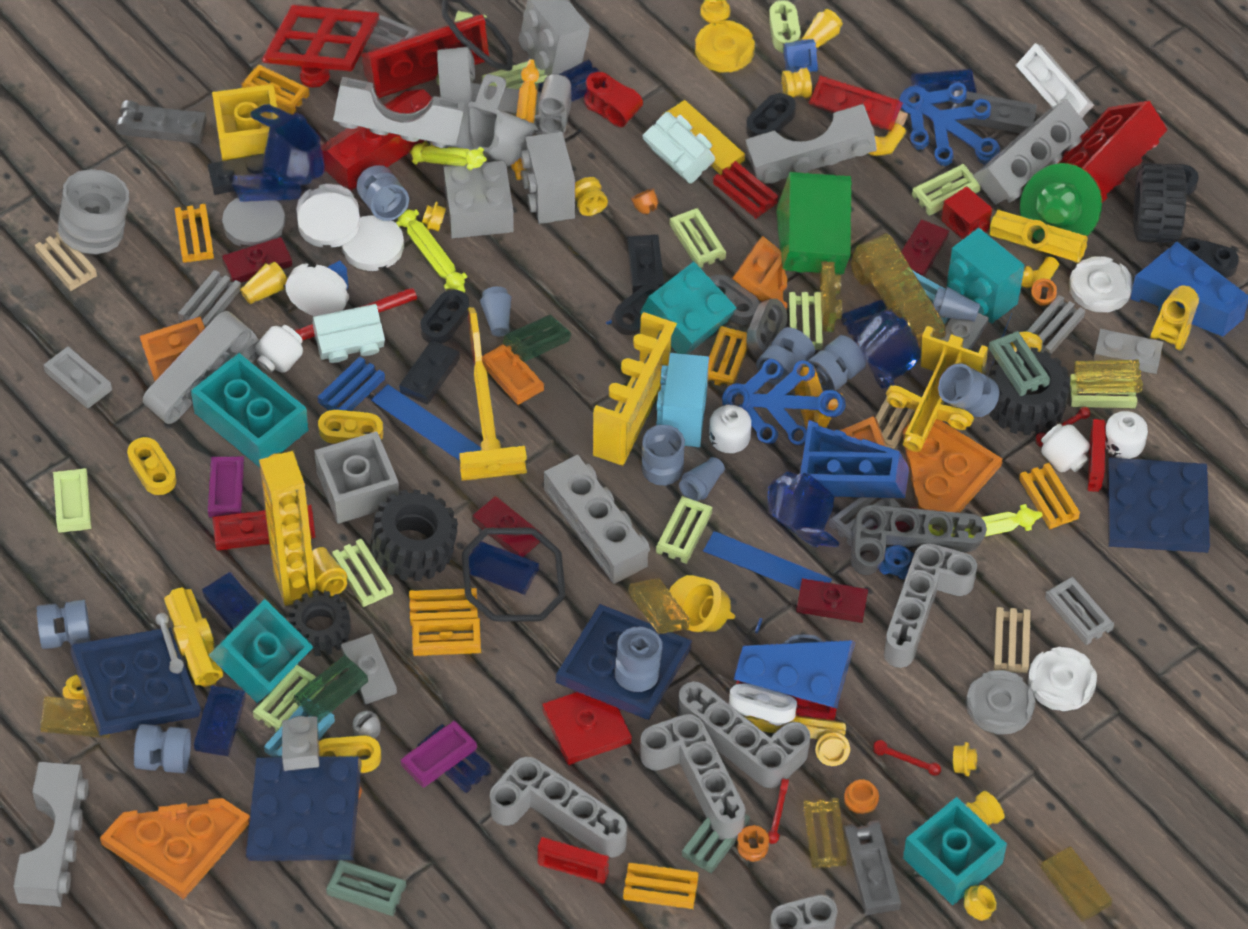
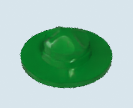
M1067 163L1049 165L1035 173L1026 184L1020 200L1021 217L1040 220L1045 224L1084 236H1088L1094 230L1102 211L1101 192L1094 178L1084 169ZM1044 229L1036 230L1032 237L1039 242L1043 241L1045 237Z

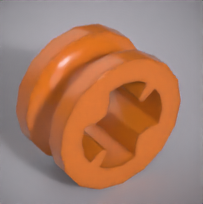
M751 825L743 828L738 834L737 850L743 859L754 862L766 856L769 847V836L763 828ZM749 839H756L757 848H750Z

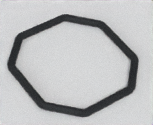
M442 0V17L459 41L469 47L471 51L491 67L511 71L513 69L512 48L497 27L484 17L485 25L491 29L506 50L507 64L495 62L462 35L448 15V1L460 4L472 15H482L465 0Z
M486 528L462 552L465 596L470 603L492 621H542L565 598L562 553L559 548L536 529ZM532 534L555 554L559 595L540 615H495L472 595L468 554L487 535Z

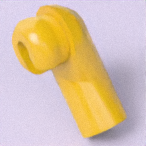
M895 123L892 131H888L885 137L875 136L877 150L868 154L872 156L891 154L906 133L905 128Z
M1046 257L1038 270H1032L1030 266L1024 267L1021 286L1032 288L1033 284L1039 279L1045 278L1050 280L1059 267V262L1053 257Z

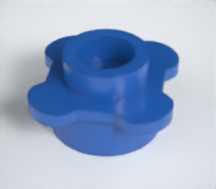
M901 545L888 546L885 548L884 560L878 569L882 574L890 573L898 576L899 579H906L914 553Z

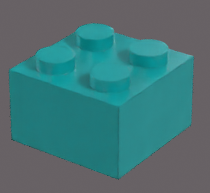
M978 228L952 247L946 287L953 289L974 302L980 303L978 313L989 317L988 322L993 324L1018 304L1025 265Z
M693 261L650 295L640 313L645 312L677 323L671 335V347L678 354H689L718 331L720 326H724L737 307Z
M264 599L208 656L258 703L282 681L309 653L313 646Z
M956 797L906 838L903 859L949 903L954 905L964 897L967 888L977 886L1003 864L1007 843Z

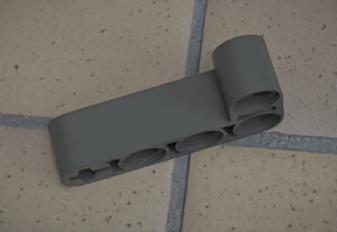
M867 505L858 512L853 524L851 565L859 574L871 575L875 573L884 559L886 545L918 548L922 544L930 543L960 552H972L979 547L986 535V523L981 517L974 514ZM872 519L876 522L878 528L869 530L863 526L862 520ZM905 522L909 525L911 531L908 533L900 532L897 530L895 523ZM938 525L942 528L944 535H933L929 531L928 526ZM965 529H970V533H971V535H974V537H973V538H969V537H968V532H966V531H964V530H965ZM865 550L871 551L875 555L876 560L874 562H867L862 559L860 552Z

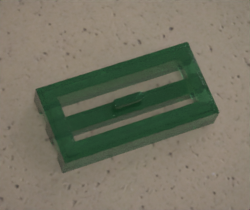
M550 314L505 334L502 343L506 347L512 345L511 351L514 354L521 353L519 359L525 362L569 342L572 333ZM533 335V337L521 342V340Z
M344 655L293 696L294 702L298 706L301 705L307 715L317 716V721L320 722L368 683V675ZM344 669H349L336 681L334 680L330 684H328L325 687V690H323L310 702L307 700L318 690H320L323 686H325L328 682H330L334 677H336L339 673H341Z

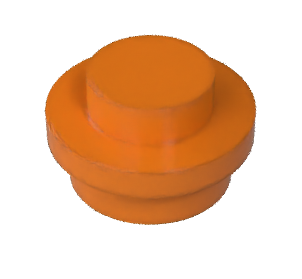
M856 780L846 788L844 802L851 811L858 814H866L877 807L879 792L870 781Z

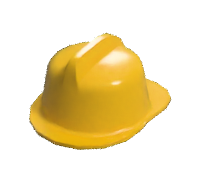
M686 575L678 579L671 586L666 596V616L670 623L679 628L693 632H714L722 628L727 619H735V615L730 611L731 600L728 594L721 590L719 584L713 580Z

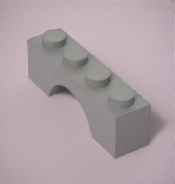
M342 77L333 121L339 122L341 126L355 129L361 126L370 128V131L375 134L387 135L389 132L399 134L402 139L415 142L422 139L431 141V144L436 147L448 148L449 145L456 146L465 102L434 96L427 106L417 112L408 114L397 113L386 108L379 101L373 83Z
M864 104L835 112L829 129L818 138L810 141H790L781 137L776 131L745 139L748 157L755 177L763 184L774 183L780 179L787 178L789 172L807 173L813 169L834 165L840 161L856 156H864L869 152L877 150L874 130Z
M49 762L38 763L33 787L36 808L48 815L55 824L52 834L43 845L31 852L20 854L14 881V890L18 903L61 906L63 893L69 892L71 874L67 870L69 862H74L76 858L77 843L73 839L75 830L80 831L82 827L83 812L79 808L81 800L87 799L89 787L88 779L83 778L81 765Z

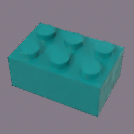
M240 353L236 354L191 390L194 414L259 468L260 459L267 458L272 454L282 453L309 431L306 407Z

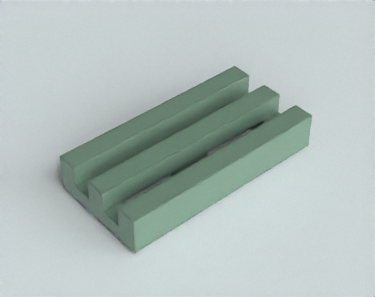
M1018 331L989 343L990 352L1020 396L1025 395L1029 389L1032 392L1037 390L1039 385L1043 387L1049 385L1050 377ZM1011 342H1013V344L1016 346V348L1018 349V351L1020 352V354L1022 355V357L1024 358V360L1036 376L1035 378L1031 376L1027 368L1024 366L1023 360L1018 354H1016V352L1010 345Z
M745 814V827H747L750 823V817ZM707 817L682 850V857L712 874L736 841H734V838H725L707 862L704 858L719 839V835L714 830L695 855L694 851L712 829L711 822Z
M339 860L326 891L329 896L393 916L396 911L395 907L401 900V893H404L406 888V881ZM342 873H345L394 890L393 892H389L374 887L370 883L364 881H356L341 875Z

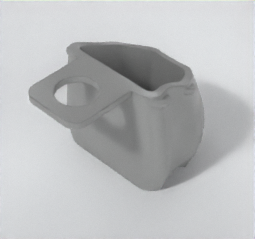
M487 74L482 81L476 101L469 102L467 106L469 136L476 149L479 147L484 149L483 154L487 161L505 160L506 167L521 158V151L526 150L525 137L532 136L535 132H538V128L529 121L497 109L506 86V80L502 77ZM495 82L497 85L496 94L493 98L487 99V87Z

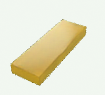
M686 100L666 111L675 118L681 115L693 127L690 130L692 134L697 136L701 133L713 145L710 151L715 156V161L710 166L720 175H722V170L726 167L730 169L731 163L734 161L739 164L745 161V153Z

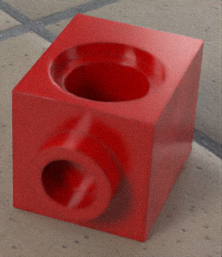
M966 186L944 201L941 221L963 240L978 228L985 233L989 230L992 208Z

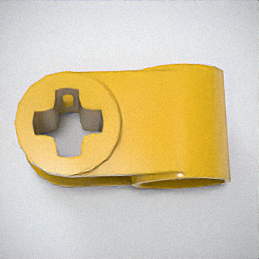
M1183 285L1178 286L1172 291L1162 305L1160 314L1151 332V339L1156 340L1159 338L1175 345V349L1182 350L1191 331V323L1199 303L1198 294L1194 289ZM1176 301L1182 303L1185 309L1179 307Z

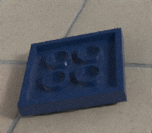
M1123 458L1108 459V547L1208 553L1210 548L1207 464Z
M599 604L556 673L555 683L650 720L690 652L692 640ZM633 627L651 629L662 640L659 678L651 689L643 692L627 690L619 685L615 679L614 671L618 639L625 630Z
M168 627L177 658L182 660L172 630ZM162 629L78 643L71 646L70 654L99 736L138 729L140 724L159 725L199 717L201 708L185 665L182 672L178 674L172 673L169 669L171 659Z
M359 756L319 757V767L284 771L282 757L256 758L246 851L248 860H353L362 765Z

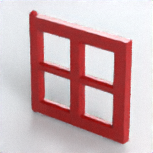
M291 5L262 57V62L352 72L380 19L379 12ZM298 17L323 19L316 33L291 31ZM336 21L362 23L355 37L330 34ZM286 39L312 41L304 55L280 52ZM325 42L350 45L344 58L318 56Z

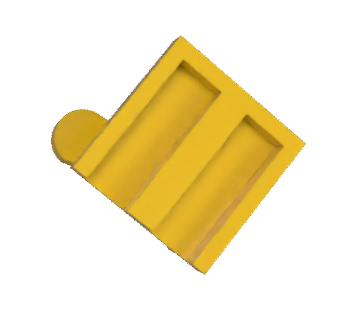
M926 327L922 336L921 367L932 370L934 373L923 396L920 397L899 386H889L886 392L887 402L891 406L900 409L907 407L915 411L905 433L903 441L905 448L913 452H920L936 419L948 422L951 427L957 430H965L968 426H971L974 420L971 413L961 408L943 405L944 401L940 397L938 390L939 380L946 369L954 364L967 365L986 375L988 347L982 345L979 353L963 348V338L951 334L949 341L946 342L934 338L933 328Z

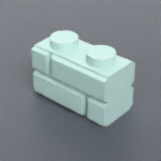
M665 112L656 121V124L652 125L643 134V140L650 149L685 181L692 184L702 174V171L706 170L715 161V156L710 151L713 145L701 133L697 136L692 134L690 130L693 127L681 115L675 118L669 112Z
M376 304L313 317V329L321 360L329 359L330 363L341 362L348 358V354L360 352L361 356H369L378 353L379 348L384 347L385 338Z

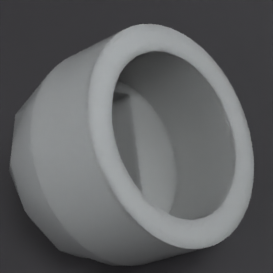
M372 711L359 712L353 720L354 735L370 736L374 739L378 737L381 726L377 715Z

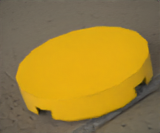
M722 21L721 24L714 25L713 22L707 24L699 31L695 39V52L700 63L707 68L718 72H734L743 69L751 62L755 53V42L749 29L739 23Z

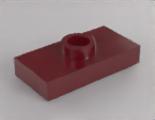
M921 219L895 260L894 269L904 274L908 269H911L925 277L949 238V230Z
M282 237L222 255V261L231 282L235 280L240 283L249 281L266 263L270 265L276 262L282 270L293 266L292 258Z
M496 496L472 515V522L482 530L486 528L536 529ZM532 534L489 535L519 560L540 543Z
M802 578L796 613L863 623L868 589Z

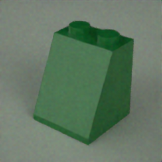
M789 172L776 211L782 268L785 271L826 273L829 275L844 274L851 254V176Z

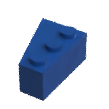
M1178 242L1173 244L1135 276L1130 299L1139 303L1142 299L1159 306L1158 311H1161L1165 300L1178 286L1184 285L1194 289L1198 294L1199 303L1191 324L1222 337L1244 319L1248 295ZM1176 301L1179 307L1185 309L1182 303Z
M808 421L799 480L809 496L905 498L909 467L900 451L865 439L859 440L847 436L845 432L833 431L819 426L816 422Z
M851 640L743 646L734 680L837 708L855 642Z

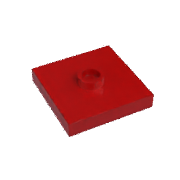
M575 692L542 704V711L567 765L632 743V736L617 707L580 692Z

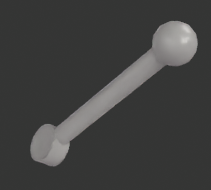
M159 613L155 621L157 625L161 626L170 655L169 669L172 673L178 674L182 672L184 663L176 655L167 626L169 617L165 613Z

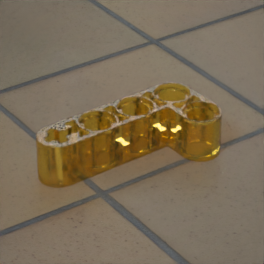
M885 233L858 245L851 260V269L855 279L861 285L873 283L909 345L914 350L922 348V336L927 326L933 328L934 338H944L946 336V329L941 317L893 238Z

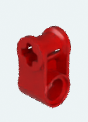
M595 72L586 79L588 91L584 96L585 106L617 127H624L643 106V100L638 92L626 87L606 73Z

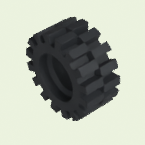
M318 590L313 591V597L309 598L307 593L301 595L302 602L296 599L293 602L294 608L289 610V623L313 646L311 650H314L315 656H321L322 650H326L327 655L333 654L332 647L339 651L342 642L346 643L349 640L348 634L351 633L350 615L345 601L341 602L340 596L337 594L331 599L329 591H324L323 596H319ZM318 616H325L333 621L332 625L324 630H312L307 627V622Z

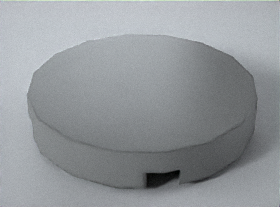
M251 193L239 196L228 204L223 212V229L226 237L232 243L238 246L243 244L251 247L279 238L285 227V214L282 206L274 198L264 194Z
M1005 670L988 671L982 674V677L970 684L966 698L967 712L973 722L983 730L998 735L1012 734L1023 729L1031 720L1036 703L1034 691L1030 685L1028 687L1023 682V678L1018 674Z

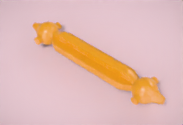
M530 59L527 66L521 72V78L524 83L519 89L516 117L534 124L537 101L535 82L539 79V71L535 67L534 60ZM519 158L511 165L512 170L515 172L516 180H521V171L526 170L523 169L521 158Z

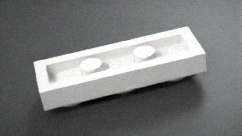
M1035 43L1016 64L1017 68L1052 107L1067 99L1079 116L1083 118L1094 106L1041 45Z

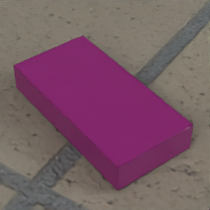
M244 456L211 457L208 497L209 518L242 513Z
M454 720L400 759L401 766L422 788H425L475 751L477 743Z

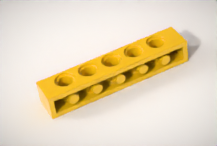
M293 451L272 454L267 458L259 460L273 572L284 606L292 605L296 599L302 602L301 595L305 593L311 598L313 597V591H316L305 483Z

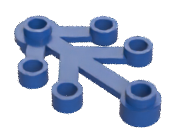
M953 83L947 90L927 92L922 87L912 86L905 89L900 95L899 100L903 103L901 109L903 112L911 115L913 132L910 135V139L915 149L921 150L929 145V135L924 130L923 115L933 121L937 145L934 153L935 160L941 166L951 164L954 159L953 150L949 146L947 131L975 149L976 158L983 165L987 164L1000 152V147L996 140L992 138L982 139L957 122L974 118L979 120L987 119L991 115V105L987 100L978 99L972 106L939 110L933 106V104L949 101L955 104L964 102L967 98V91L962 83ZM955 90L963 92L962 95L957 97L953 96L952 93ZM912 97L920 98V100L917 103H911L909 101ZM980 106H985L987 108V110L983 113H979L976 111V109ZM921 135L925 137V140L923 142L915 141V138L917 136ZM984 146L993 147L990 152L982 151ZM942 152L950 154L946 159L939 158V155Z
M775 359L766 360L762 369L745 385L735 383L725 389L722 395V405H735V397L742 394L744 401L739 407L748 412L752 420L751 426L757 432V438L765 444H772L778 439V430L775 426L766 424L754 407L767 408L788 433L790 442L803 446L805 445L807 429L798 425L785 409L819 410L822 414L834 418L841 415L846 406L844 397L834 390H826L819 397L787 395L801 381H809L814 377V366L805 360L797 362L793 371L768 394L755 393L769 379L776 380L783 375V365ZM776 364L777 372L770 375L768 373L769 366ZM807 365L809 367L808 374L801 376L799 373L800 368ZM832 399H837L838 406L835 410H830L828 407ZM770 428L772 436L765 440L763 432L765 429ZM798 430H802L804 433L800 441H796L794 438V434Z

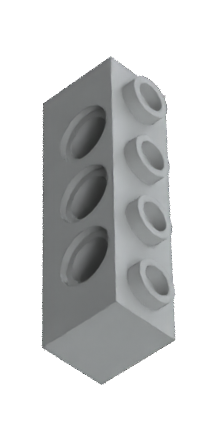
M1066 99L1051 107L978 170L973 177L995 205L1005 199L1010 203L1023 193L1021 187L1028 183L1035 173L1045 166L1058 163L1063 158L1060 154L1063 150L1070 151L1081 143L1082 139L1080 136L1089 128Z
M576 455L544 471V491L613 584L648 567L650 547L646 538L642 534L638 535L632 527L630 517L624 510L620 511L612 493L607 487L603 488L597 481V475L590 464L585 465L579 455Z

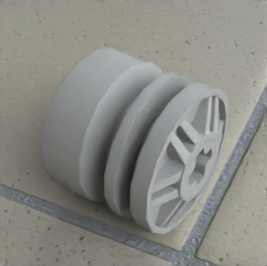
M89 169L78 171L68 177L63 185L60 217L58 220V233L62 241L72 249L90 254L109 252L117 247L123 239L125 217L129 203V190L125 183L116 175L103 170Z

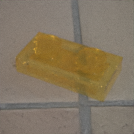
M822 262L820 273L822 332H834L836 319L842 318V300H836V294L841 292V275H835L834 262Z

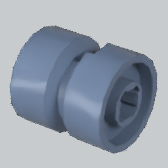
M375 165L361 173L357 180V192L375 217L382 221H391L400 217L408 207L409 196L390 169L385 166Z
M791 327L783 328L771 342V346L757 360L758 372L762 369L766 360L775 359L779 361L784 368L783 375L779 379H769L767 381L776 386L793 371L797 362L801 360L808 361L815 355L814 344L801 331ZM772 364L769 366L768 373L770 375L777 372V365Z
M845 335L838 336L824 350L819 351L808 360L816 369L823 392L826 390L837 391L847 382V379H852L866 368V359L862 350L851 338Z
M954 364L948 367L939 380L938 390L942 400L956 408L968 411L974 417H983L989 414L998 402L999 388L995 380L967 365Z
M657 425L647 430L643 436L642 473L649 482L655 485L666 486L673 484L683 474L685 439L677 428L670 425Z
M85 600L66 602L63 608H60L56 603L37 606L38 630L42 650L62 647L66 641L71 646L91 641ZM64 617L65 632L57 633L56 618Z
M633 627L625 630L620 635L617 643L615 679L619 685L627 690L643 692L651 689L659 678L662 640L657 633L645 627Z
M140 724L134 747L135 768L156 771L159 766H162L165 772L185 774L191 751L190 729L169 727L164 732L160 726Z

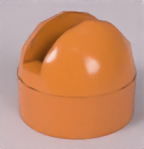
M653 188L640 192L631 198L634 207L642 214L647 215L650 213V210L655 211L657 209L658 198Z
M1045 278L1037 280L1031 289L1032 299L1041 306L1051 304L1057 295L1055 283ZM1042 287L1048 288L1046 299H1040Z

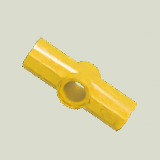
M997 210L993 216L989 234L992 237L1022 245L1037 252H1045L1080 263L1082 257H1084L1088 239L1087 236L1045 224L1040 220H1031L1001 210ZM1038 229H1044L1045 237L1043 241L1034 244L1032 241L1033 233Z
M183 587L174 589L168 596L164 597V602L173 624L172 630L181 657L185 656L195 686L208 687L214 685L223 677L222 668L208 656L214 650V640L206 618H202L192 589H184Z

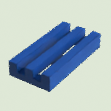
M360 356L317 396L318 404L327 410L352 411L385 380V373L380 369L376 371L375 366L371 363L367 365L365 359ZM368 376L371 377L342 406H340L339 408L337 407V405H339L347 396H350L356 390V387L359 386Z

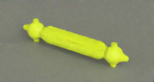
M424 141L423 144H416L410 150L413 158L411 162L415 165L418 162L424 161L453 166L467 165L466 168L472 171L473 168L482 166L487 160L484 157V149L482 147L473 150L457 147L440 148L434 145L429 146V143Z
M406 209L395 223L399 227L407 228V234L437 274L446 279V284L443 285L446 291L448 289L460 290L465 293L464 279L467 278L466 273L460 274L455 271V265L424 224L417 221L416 216L419 215L417 209L414 211Z
M1024 504L1020 505V510L1017 514L1007 511L981 517L987 527L985 537L1012 531L1018 525L1025 527V531L1032 530L1031 526L1037 519L1042 517V512L1033 511ZM932 525L928 526L929 531L933 535H944L942 528L937 531L932 528ZM965 529V530H964V531L968 532V537H969V538H973V537H974V535H971L970 529Z

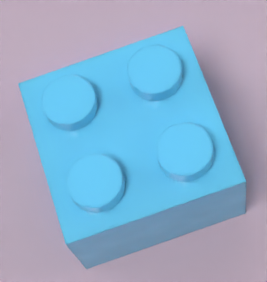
M670 353L668 366L662 365L661 391L658 392L656 426H673L683 434L685 446L700 447L707 398L709 357Z

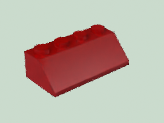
M474 15L454 22L466 39L489 56L483 15ZM447 24L361 54L364 75L368 82L373 83L376 96L379 99L437 79V74H439L438 50L467 46L459 41ZM471 51L474 58V65L485 62L473 51Z
M424 89L404 91L384 104V106L397 113H414V108L417 104L427 106L433 97ZM358 126L355 129L347 128L310 152V157L342 187L352 191L356 188L359 176L367 168L375 165L389 167L409 154L416 144H423L427 140L407 141L402 139L399 134L388 132L387 135L372 133L370 128Z
M1150 100L1108 107L1089 129L1080 136L1082 142L1070 151H1066L1058 163L1072 164L1087 171L1096 181L1103 203L1112 188L1120 185L1125 180L1124 176L1128 171L1142 162V157L1145 153L1159 144V139L1167 131V128Z

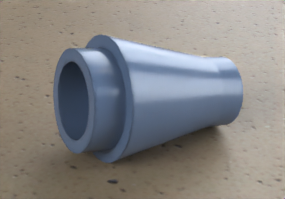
M504 287L488 288L483 291L482 298L480 299L482 309L490 326L491 335L504 336L510 332L509 320L512 298Z
M938 287L931 312L937 313V317L975 322L980 303L970 300L949 287L946 289Z
M711 457L703 464L684 473L679 483L682 494L686 498L695 501L707 498L718 478L725 471L723 463L718 458Z

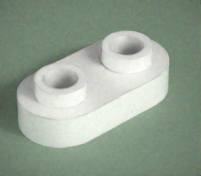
M738 684L731 688L729 705L743 716H754L767 720L773 725H784L795 718L796 700L780 692L752 684Z

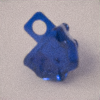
M264 104L251 111V118L270 127L262 162V176L264 178L276 179L279 185L302 186L311 183L313 179L323 175L325 165L320 144L321 139L302 114L295 113L290 115L270 104ZM272 112L278 115V118L267 119L261 113Z
M892 310L873 314L861 332L857 334L860 350L881 389L896 386L894 380L912 368L921 358V349L908 323L903 317H897Z
M788 471L771 482L768 490V514L812 547L816 548L818 545L838 547L840 544L832 535L824 531L835 496L813 476L804 472L799 475Z

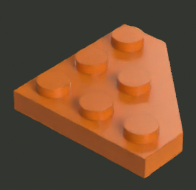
M936 419L920 452H913L905 448L916 507L923 510L960 513L1001 467L1003 458L945 422ZM909 424L903 429V441Z
M223 798L208 800V804L187 806V803L158 807L159 811L139 814L137 810L123 812L100 837L101 844L185 899L250 823V816Z

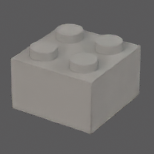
M527 0L519 43L522 49L527 51L532 59H535L537 68L545 70V75L558 74L567 76L581 71L590 26L569 0Z
M562 131L525 137L526 150L521 151V161L523 169L526 170L521 171L523 188L529 189L530 194H527L530 213H536L538 224L575 218V177Z
M505 160L484 162L482 166L473 168L472 171L466 168L467 165L443 167L444 190L451 238L514 232L513 205Z
M377 431L314 450L317 475L337 524L378 511L382 501L387 502L388 496L392 494L399 496L398 479Z

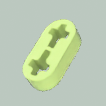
M777 1L772 4L769 16L774 47L784 53V43L800 41L797 10L788 1ZM781 14L785 15L786 21H782ZM783 33H788L789 40L785 39Z

